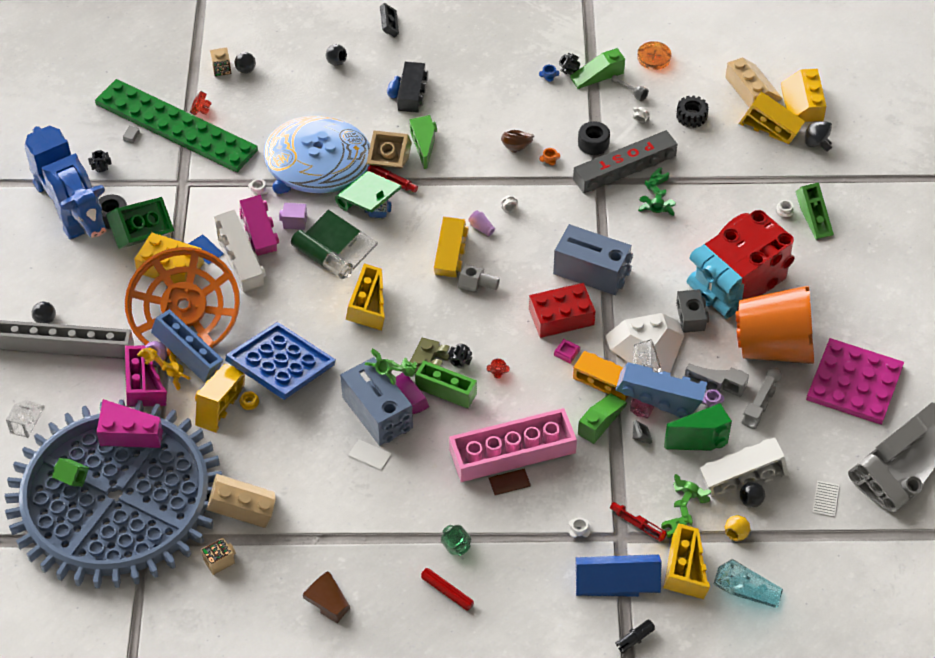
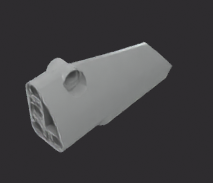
M933 402L876 446L874 451L848 471L849 478L862 493L879 506L891 512H896L916 494L920 493L924 482L935 468V403Z

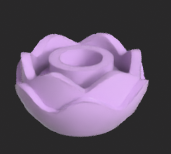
M152 341L145 346L146 348L151 347L156 350L158 356L163 361L167 358L166 347L163 343ZM152 360L153 365H159L156 361Z

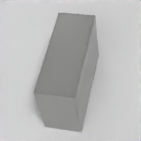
M129 125L123 135V141L134 143L140 133L139 128Z

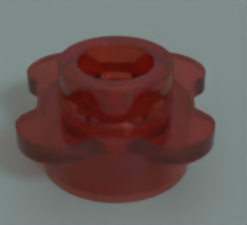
M497 358L492 360L490 365H487L486 370L491 372L494 378L499 379L504 373L510 371V367L506 365L504 360Z

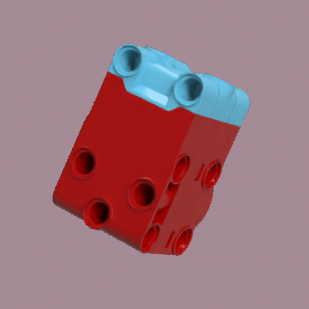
M755 210L750 214H740L729 221L717 236L691 253L689 259L696 265V271L690 274L686 282L694 290L700 289L701 296L705 297L706 306H713L722 316L728 319L736 311H739V300L761 296L787 278L788 269L795 259L791 254L794 238L762 210Z

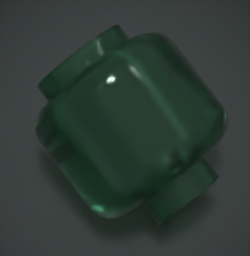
M448 525L444 528L441 543L451 555L460 556L465 554L471 547V536L461 525Z

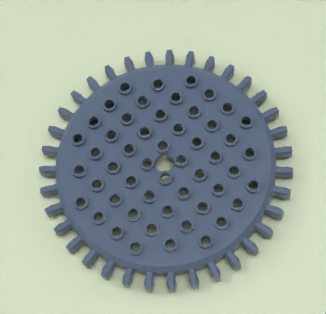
M119 400L118 404L125 406L124 400ZM138 400L135 410L143 412V403L141 400ZM155 404L150 413L151 415L160 416V404ZM83 406L82 415L84 418L74 421L69 413L64 414L68 426L61 430L57 425L50 422L48 425L53 436L48 440L37 433L34 435L37 445L41 447L37 451L27 447L22 449L24 457L31 459L29 464L13 463L15 471L23 473V477H8L7 482L11 488H20L19 493H5L4 497L7 504L19 503V507L6 509L5 514L8 520L22 517V521L9 525L11 534L15 535L26 530L28 534L16 540L18 548L21 550L34 543L35 547L26 553L28 560L33 562L40 555L44 554L46 558L40 564L41 570L46 573L54 563H57L60 567L56 575L60 581L65 578L69 570L76 571L74 575L76 586L82 584L85 574L94 575V586L100 589L102 584V576L112 575L115 588H120V575L131 573V578L135 585L139 584V570L149 568L150 574L156 578L158 577V568L155 564L162 560H165L167 565L174 569L176 565L171 554L179 550L189 558L191 551L189 546L185 544L187 540L191 538L200 544L204 542L203 534L196 531L199 525L209 529L214 527L213 519L205 517L204 513L205 511L211 512L206 510L209 502L208 497H210L212 487H209V483L214 482L216 474L222 475V471L207 473V469L219 466V457L217 455L207 459L203 458V455L214 451L212 442H207L198 447L196 443L204 438L203 430L200 428L188 436L186 432L192 427L191 420L187 418L179 426L173 424L177 420L175 410H172L165 419L160 418L163 429L160 448L122 447L118 449L117 447L119 446H100L97 436L100 414L91 416L87 406ZM59 458L71 459L89 467L83 487L66 485V483L49 476L54 473V467ZM118 490L123 492L118 501L108 497L110 492Z

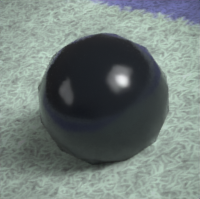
M334 44L327 48L325 56L328 63L338 66L346 61L347 53L343 46Z
M248 52L240 53L234 60L235 68L244 74L252 72L256 66L255 57Z
M42 301L33 306L31 314L36 323L50 324L54 321L56 310L49 302Z
M748 482L740 490V499L747 507H758L765 499V490L757 482Z

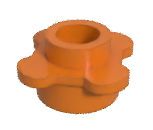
M546 148L539 159L541 162L553 166L556 164V160L560 158V153L554 148Z

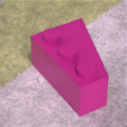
M261 195L239 200V215L244 220L245 231L248 232L253 252L257 256L277 251V244H279L278 235L273 233L272 227H274L272 217H268L266 212L268 211L267 202L262 200Z
M145 345L125 346L126 406L135 407L138 400L142 401L143 406H155V404L166 406L167 391L160 381L159 374L155 371L153 362L151 361L146 365L145 359L137 355L143 348H146Z
M102 400L97 427L100 446L161 447L163 429L160 417L108 400Z

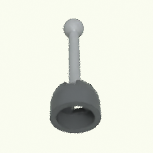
M612 76L613 82H618L633 90L636 99L644 101L648 96L649 90L644 86L634 88L618 79V76Z

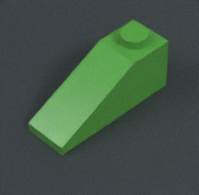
M618 48L603 52L570 75V78L575 86L580 89L610 79L614 75L624 74L625 58Z
M430 115L409 119L410 133L424 169L428 168L435 141V132H437L436 122H432Z
M819 182L801 186L795 192L800 209L815 239L833 236L834 233Z
M612 393L590 407L579 420L578 435L595 444L626 407L627 402Z

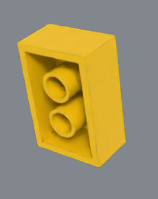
M151 232L134 258L136 270L146 260L161 251L178 247H192L201 250L202 248ZM191 255L173 256L160 262L166 271L176 267H189ZM201 257L198 258V269H200L204 263V259ZM152 266L144 273V276L155 279L159 276V273ZM178 273L170 276L174 284L186 282L188 273Z

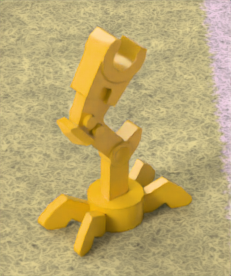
M151 347L143 348L137 354L145 359L146 365L152 360L156 361L161 366V369L163 371L166 370L167 375L173 378V384L177 390L181 388L179 377L191 379L183 373V366L177 363L176 355L173 353L169 355L170 364L163 361L158 356L157 351Z

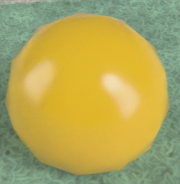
M740 515L730 517L724 526L725 534L734 541L746 539L751 531L748 520Z

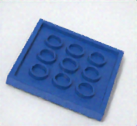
M276 322L226 354L225 361L285 400L333 367L336 359L279 322Z

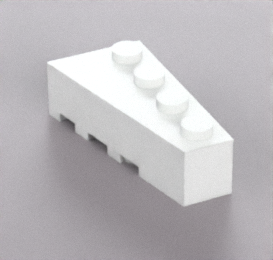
M235 209L215 215L217 240L242 291L246 292L263 286V278L266 277L264 268L259 266L257 254L253 252L252 245L245 234Z
M775 437L765 439L757 445L745 447L735 454H728L720 460L708 462L700 467L704 482L708 490H711V497L734 491L739 485L743 486L748 482H756L762 479L768 482L773 480V476L781 475L782 478L789 476L785 456Z

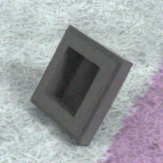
M635 420L633 422L632 439L651 444L652 438L648 427Z

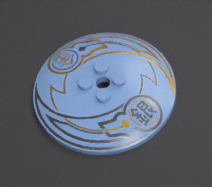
M307 116L293 119L276 128L265 143L264 159L270 173L277 180L284 182L286 186L309 193H329L345 189L368 171L370 165H367L370 144L360 130L345 121L326 116Z

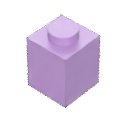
M284 203L283 210H280L279 221H282L283 229L305 230L307 221L306 204Z

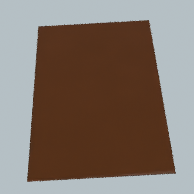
M525 468L488 477L494 495L531 487Z

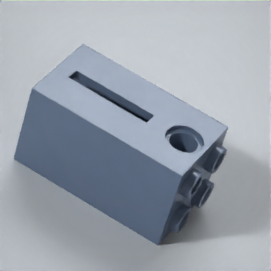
M569 224L554 250L553 274L578 283H584L586 286L616 296L618 290H622L625 284V277L629 276L632 270V265H630L633 259V253H631L632 245Z
M372 357L365 362L376 363L377 360L375 357ZM365 362L340 374L342 398L380 446L391 442L395 437L405 434L413 428L412 404L397 385H393L390 382V378L386 374H379L376 371V367L364 365ZM364 371L370 381L366 382L360 373Z

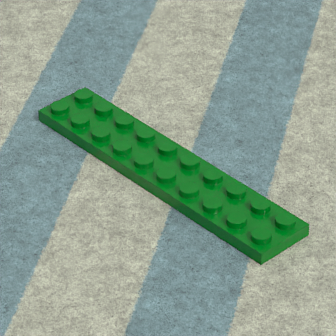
M115 79L95 99L97 106L236 173L258 151L257 145L118 79Z

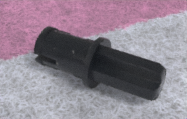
M648 619L635 629L631 628L627 635L615 642L617 647L620 646L618 648L619 651L625 653L636 643L640 644L644 637L655 630V625Z

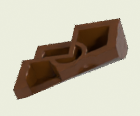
M328 571L314 581L303 593V599L318 607L321 614L337 624L350 609V605Z

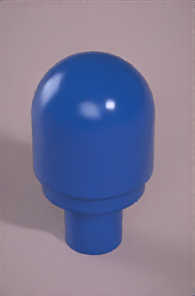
M395 76L394 80L388 85L387 95L390 98L398 97L400 76Z
M276 180L272 185V189L276 194L291 191V187L286 186L281 180Z

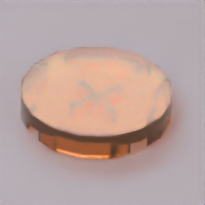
M658 41L646 42L639 47L637 60L645 68L662 69L670 63L671 50L667 45Z

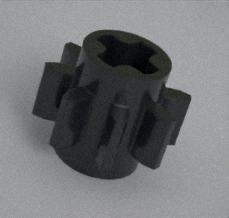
M573 53L563 55L559 60V66L562 67L560 71L571 75L579 70L580 62L577 61L579 57Z
M102 150L92 152V158H88L91 169L97 172L108 170V165L112 164L108 152L105 153Z
M457 344L456 347L451 346L448 353V359L451 364L458 368L464 367L465 364L470 365L473 358L471 357L472 352L470 348L465 344Z

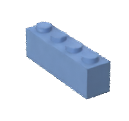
M170 309L156 317L151 333L204 383L214 376L215 371L221 368L223 359Z

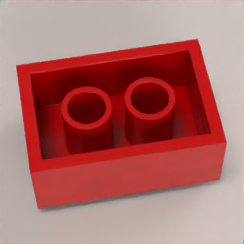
M584 283L529 295V311L540 338L595 325L596 311Z

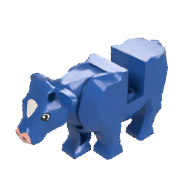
M50 125L44 128L35 126L32 129L33 133L28 134L25 141V152L30 166L29 169L33 174L34 186L38 192L46 191L53 200L59 218L63 223V231L68 239L71 240L85 234V231L91 238L100 237L106 232L102 207L98 199L105 192L104 186L92 187L85 168L80 163L76 153L71 155L68 141L64 138L60 129Z

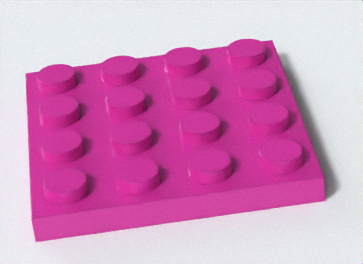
M829 338L806 400L882 425L904 362Z

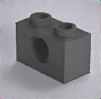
M700 289L677 291L676 306L683 333L705 331L706 323H709L708 311L705 312L706 301L705 297L701 296Z

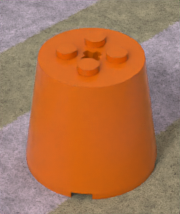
M809 286L739 300V311H736L738 348H742L743 358L814 364Z

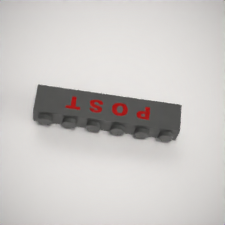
M667 130L574 167L573 180L583 193L594 191L601 186L640 172L650 166H655L667 159H672L677 154L678 144Z

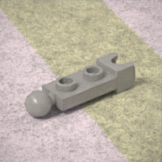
M770 368L767 371V378L753 404L748 403L743 413L745 415L741 422L743 425L752 429L757 428L761 420L762 411L765 412L769 401L767 399L769 397L772 398L775 393L776 387L774 383L779 382L782 378V373L778 368Z

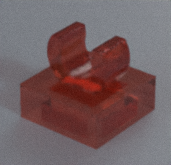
M202 91L198 93L193 100L189 113L196 116L199 111L204 115L209 112L210 109L208 108L212 103L209 100H205L206 93Z

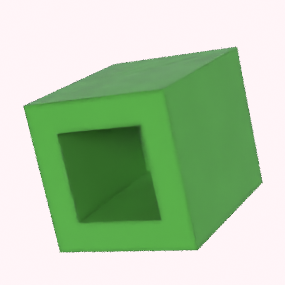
M59 458L55 464L52 477L70 486L83 487L89 467L71 459Z

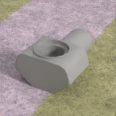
M466 264L461 271L458 288L477 292L479 286L497 290L500 278L484 274L483 268Z

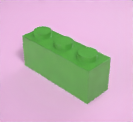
M423 360L415 374V384L419 390L469 409L477 395V380Z

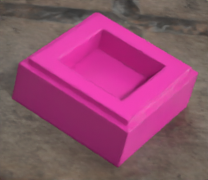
M563 339L554 351V356L571 364L580 352V346Z

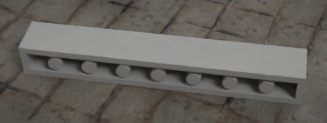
M0 320V349L125 358V346H134L131 329Z

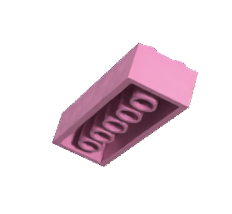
M564 408L449 437V451L461 482L575 454L577 445L576 436Z

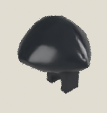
M827 121L811 123L805 132V144L809 147L820 145L826 152L832 149V142L828 139L831 134L832 123Z

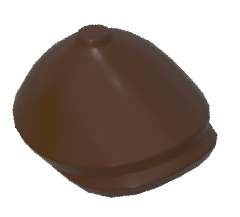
M510 130L502 134L501 141L507 149L516 153L525 149L535 136L520 130Z

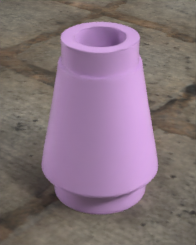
M476 210L468 219L470 226L487 236L492 235L495 231V227L483 212Z

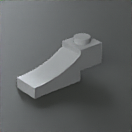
M689 363L685 370V377L691 378V382L699 384L700 381L707 382L706 390L715 389L720 394L722 390H725L739 397L745 391L749 379V374L732 367L730 370H713Z

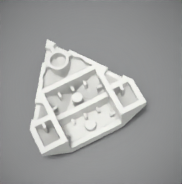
M664 313L624 320L607 333L605 338L610 352L615 356L618 355L623 358L626 364L630 362L653 368V372L656 373L663 371L671 373L684 339V333L678 320Z

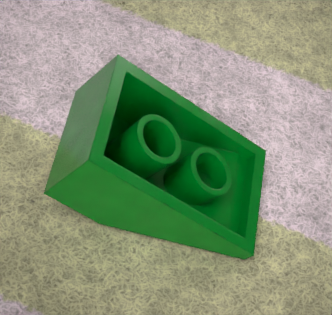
M162 197L119 207L106 214L118 249L145 242L151 232L162 236L174 232Z
M719 403L667 423L664 448L667 450L701 451L723 448L728 444L732 420Z

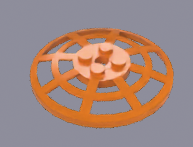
M171 248L153 255L135 271L126 290L125 313L133 333L145 346L149 341L144 338L142 333L152 329L156 318L152 319L150 313V303L160 305L162 314L170 309L188 327L193 325L198 333L197 335L209 347L214 348L230 333L236 322L240 307V294L236 279L231 270L217 256L198 248ZM191 255L189 267H176L166 271L160 262L173 256ZM201 257L214 263L224 273L215 280L207 272L197 268L198 258ZM154 266L159 276L150 284L146 293L136 291L135 288L140 278L149 268ZM178 273H188L186 282L175 284L170 276ZM195 274L203 277L210 284L201 290L197 285L193 284ZM228 279L234 292V308H223V295L220 286ZM164 281L168 288L164 291L162 297L152 295L155 288ZM214 290L218 299V307L207 306L206 296ZM132 298L144 301V314L147 323L138 327L134 322L132 314ZM181 301H188L189 305L186 308L181 309L178 307ZM205 313L214 314L213 321L204 329L199 321ZM221 315L232 316L226 330L213 342L208 333L217 325ZM169 349L166 350L167 356H169L172 352Z

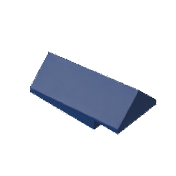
M660 555L575 557L576 596L639 597V593H661L662 561Z

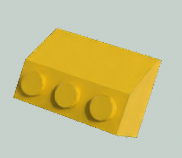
M800 69L781 82L786 109L799 116L805 122L824 121L827 106L818 69Z

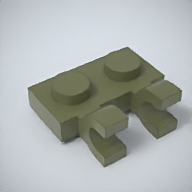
M422 337L410 360L411 363H417L415 373L423 360L441 367L443 360H449L448 351L450 346L440 345L438 341Z

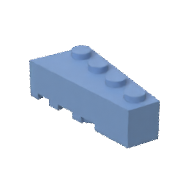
M627 362L620 372L616 391L683 418L693 414L703 402L707 382L700 381L699 384L691 382L689 377L683 376L680 379L670 376L671 373L669 372L656 373L653 372V368Z

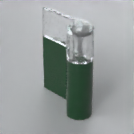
M329 209L307 232L298 230L291 238V245L340 279L348 278L358 264L378 245L377 241Z

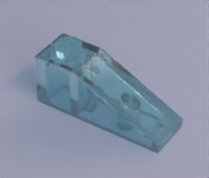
M734 559L718 567L713 583L731 595L775 608L779 607L783 592L781 587Z

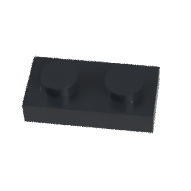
M383 3L380 6L382 30L395 38L399 34L397 10Z

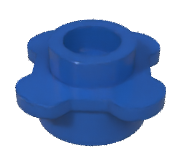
M550 64L545 65L543 70L539 72V76L544 77L549 82L553 81L560 74L556 67Z

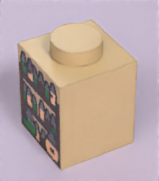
M227 47L210 50L214 76L232 74Z
M224 538L201 549L203 560L213 575L235 564L234 555L236 552L232 544H227Z

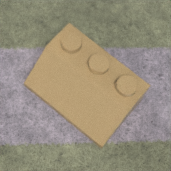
M743 57L727 63L725 78L748 107L752 105L761 91L776 102L782 100L780 94L756 64Z
M216 474L206 510L265 528L272 516L276 500L275 492Z

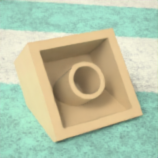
M373 130L367 165L403 168L409 159L412 145L409 135Z

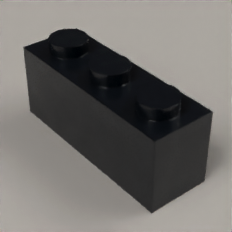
M405 61L397 97L398 111L419 113L420 106H423L424 95L422 93L426 92V83L424 82L428 81V70L425 68V63Z

